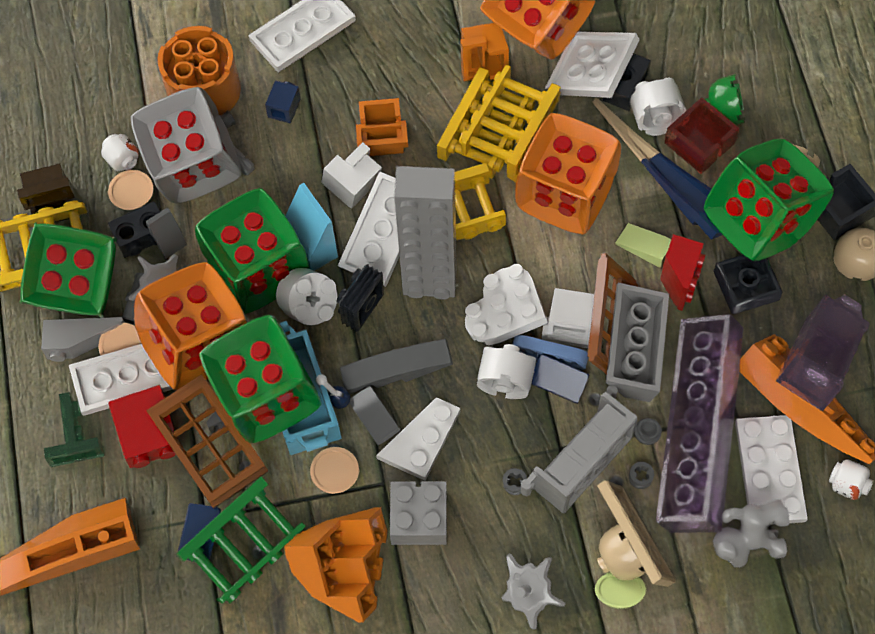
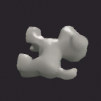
M780 499L759 506L750 504L742 509L730 508L724 511L723 522L728 523L733 519H739L741 528L725 527L718 530L713 539V546L718 557L728 561L733 567L738 568L745 566L748 562L750 550L765 548L769 550L771 557H785L787 548L784 538L777 539L778 530L776 529L767 530L771 523L778 526L789 525L788 509Z

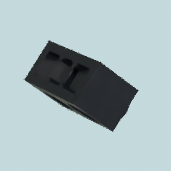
M155 201L108 222L113 237L118 239L117 245L124 258L136 256L142 250L157 245L146 224L147 220L160 212ZM128 235H133L130 239H124Z

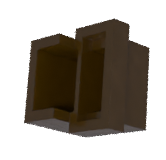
M60 163L20 173L23 188L17 189L18 198L25 210L30 209L31 215L38 213V210L42 208L53 207L56 209L63 207L64 203L73 201V198H75L73 187Z

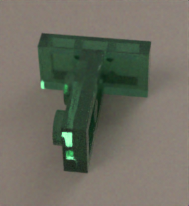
M70 392L59 394L65 444L43 448L45 460L50 467L104 457L103 445L98 437L85 440L83 427L78 425L77 417L81 416L78 400L75 401Z

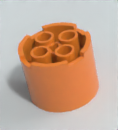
M191 26L176 31L175 36L164 46H161L158 53V67L167 96L185 89L200 87L206 91L216 105L219 116L227 110L230 111L236 105L241 92V84L233 50L227 38L225 39L220 34L214 32L210 27Z

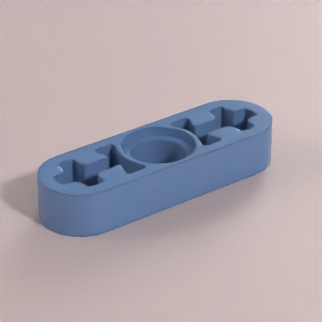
M525 335L515 336L512 344L520 348L519 352L533 356L537 361L540 354H543L578 370L586 369L589 358L587 357L588 353L582 349Z

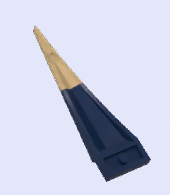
M595 98L593 104L692 225H699L711 240L723 235L710 221L704 211L706 198L712 188L687 173L657 151L628 127L598 98Z

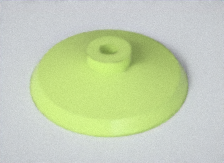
M609 572L598 579L595 585V593L598 599L607 606L625 609L636 605L644 598L646 586L640 577L632 580H620Z

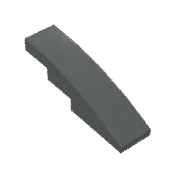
M442 339L368 357L342 366L340 371L344 388L352 394L365 389L369 385L379 388L401 379L407 382L453 365L448 341Z

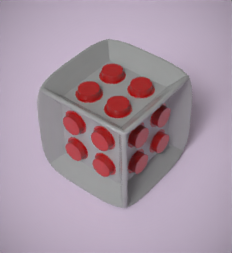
M194 87L179 91L146 105L131 115L133 133L145 166L158 190L170 202L182 203L222 188L241 176L240 163L230 135L219 116L216 105L204 89Z

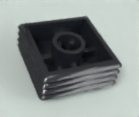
M740 255L715 264L713 272L732 314L741 313L780 300L783 291L768 258L752 261L744 255ZM746 279L747 282H752V284H747L743 280Z
M366 264L362 270L358 268L351 278V286L348 290L343 289L336 301L339 303L338 313L341 315L342 325L350 326L351 330L355 329V332L361 329L384 296L383 273L378 272V269L374 270L373 266L369 267V264Z

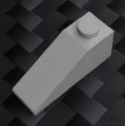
M123 317L43 320L41 350L47 360L50 359L54 362L76 358L98 347L102 334L117 328V326L125 323Z

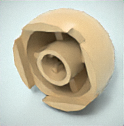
M854 228L847 231L838 240L834 249V263L837 269L847 278H862L861 281L875 278L874 230Z
M619 524L604 533L599 542L601 557L597 558L604 573L610 571L614 577L620 580H632L646 573Z

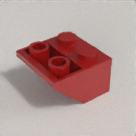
M673 234L665 256L660 280L676 308L683 311L685 302L691 303L706 255L701 253L704 243Z

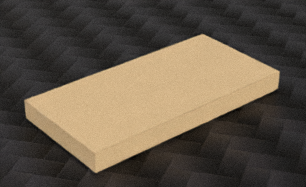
M606 480L598 484L600 492L652 584L665 587L674 584L676 579L624 488Z

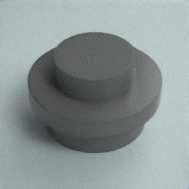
M644 418L636 424L634 434L640 443L652 445L660 439L662 429L656 420Z

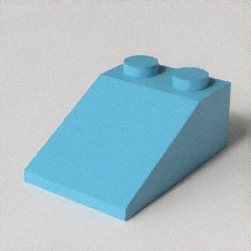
M302 183L297 189L287 211L286 218L294 228L300 243L305 249L309 269L315 271L337 258L338 255L332 221L305 183Z

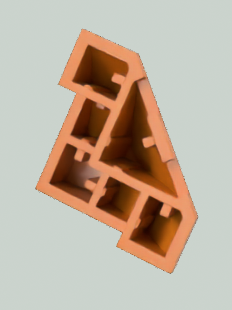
M375 507L326 520L298 533L284 546L285 556L289 562L291 572L310 595L357 622H364L376 609L378 597L374 594L375 580L381 579L383 559L379 558L381 543H386L387 528L381 507Z

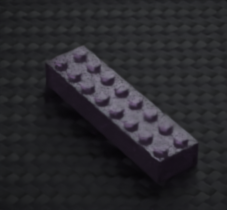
M731 314L681 319L656 523L670 533L722 531L744 330Z

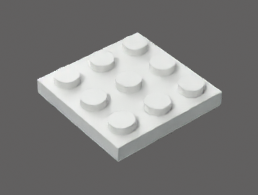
M577 32L561 55L545 87L546 91L551 83L561 87L560 95L612 98L640 40L636 33Z

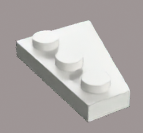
M436 397L376 455L377 459L426 481L461 412V408Z

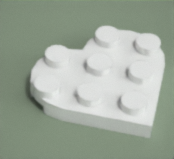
M514 264L500 269L494 274L487 275L483 281L485 285L483 288V298L476 303L469 304L465 310V328L474 341L485 342L486 345L503 342L548 323L536 285L528 271L524 270L519 264Z

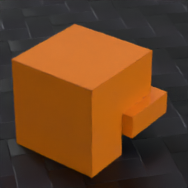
M495 23L461 28L462 39H460L463 80H473L479 67L489 70V79L494 80L498 71L502 72L505 65L509 66V48L502 28Z
M399 98L360 101L361 124L356 125L357 147L362 142L370 148L369 156L404 153L403 148L408 147L406 120L401 121Z

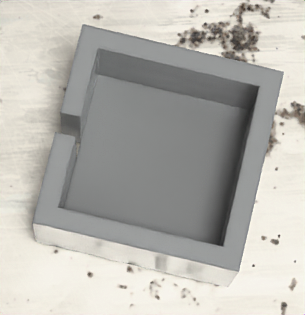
M446 481L421 482V487H416V482H391V545H447Z

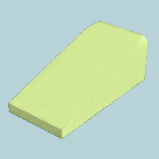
M628 223L615 244L661 268L671 239Z

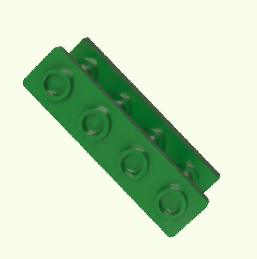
M262 476L176 553L182 562L186 559H189L191 562L195 561L223 592L217 599L220 604L226 600L229 604L242 593L239 588L246 581L252 584L263 574L260 568L267 562L271 565L284 554L281 549L306 527L303 522L293 527L265 496L267 493L263 490L269 484ZM250 501L254 505L257 503L286 535L275 546L245 516L246 511L243 507ZM229 520L233 523L236 522L265 553L255 565H252L225 536V530L222 527ZM208 539L212 542L215 541L244 572V575L233 585L202 553L204 549L201 546Z

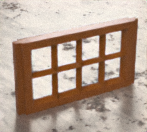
M603 253L601 254V259H598L587 357H589V361L607 375L617 283L638 287L636 279L608 254ZM609 275L613 278L612 290L608 288ZM607 296L611 299L610 312L606 309ZM605 317L609 320L607 332L603 330ZM602 338L606 341L605 354L601 352Z
M202 374L146 410L213 509L269 472L251 444L237 431L232 418L226 412L219 398ZM203 393L212 407L194 417L185 403ZM181 407L190 421L172 432L163 418ZM216 411L225 426L207 436L199 422ZM194 426L203 441L185 451L176 437ZM229 431L238 445L221 456L212 441ZM207 445L216 460L199 471L190 456ZM243 450L252 464L234 475L225 461ZM221 465L230 479L212 490L203 476Z

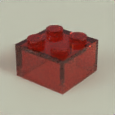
M701 97L667 128L664 143L702 174L717 161L718 156L721 157L735 144L740 128Z

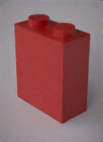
M160 385L108 402L123 455L130 468H142L149 465L151 461L160 458L169 459L176 455L146 411L165 399V394ZM171 414L164 417L163 419L172 432L176 431Z

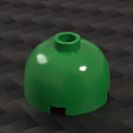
M736 74L717 79L709 88L708 98L704 99L706 113H712L715 121L726 126L745 124V117L740 118V115H742L741 110L744 111L739 83H733L737 79Z

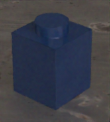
M275 80L265 103L268 118L291 124L301 100L298 86L291 82Z

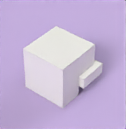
M363 142L345 161L337 155L323 170L322 184L351 209L372 189L379 171L381 172L382 169L379 164L369 157L370 148Z
M555 288L550 317H546L548 323L543 325L542 340L588 348L594 294Z

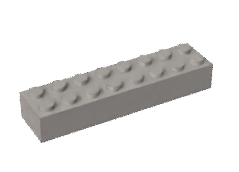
M397 166L394 202L403 295H408L412 298L433 296L442 300L449 297L455 298L457 274L455 169Z

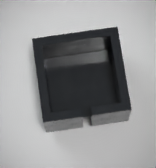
M851 164L831 174L830 179L826 177L831 183L834 192L829 204L817 220L834 241L843 236L847 231L857 228L875 217V193Z

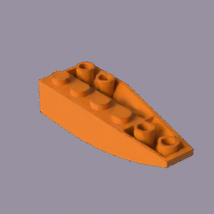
M773 334L753 344L734 367L793 422L820 440L868 464L875 461V442L864 433L817 375L808 367L807 361L803 357L796 355L783 338Z
M119 499L71 515L1 557L0 596L140 550L127 499Z

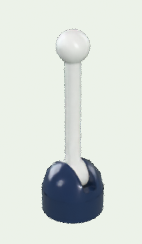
M323 374L316 377L317 384L323 385L329 391L328 395L334 408L342 409L349 404L351 396L344 387H332Z

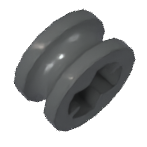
M646 462L635 463L629 473L630 484L637 489H646L652 484L654 478L652 466ZM641 470L647 473V480L645 481L644 478H642V481L637 480L636 471H639V473H641Z
M510 469L503 476V486L509 494L520 495L522 480H520L519 487L516 485L509 486L508 484L511 483L510 478L514 477L515 479L521 478L524 480L527 479V476L520 469Z

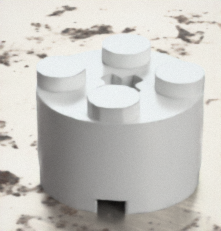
M672 78L651 82L643 81L636 85V91L631 96L630 104L638 128L641 131L645 130L648 135H662L672 131V126L679 122L681 125L685 121L687 110L679 88Z
M296 268L290 271V274L285 279L280 281L277 287L276 300L279 307L288 317L306 325H317L332 318L337 304V290L333 280L311 269Z
M506 344L503 348L485 347L477 377V387L494 396L497 395L498 391L506 393L505 398L508 399L526 398L531 388L536 358L519 352L520 348L511 344Z

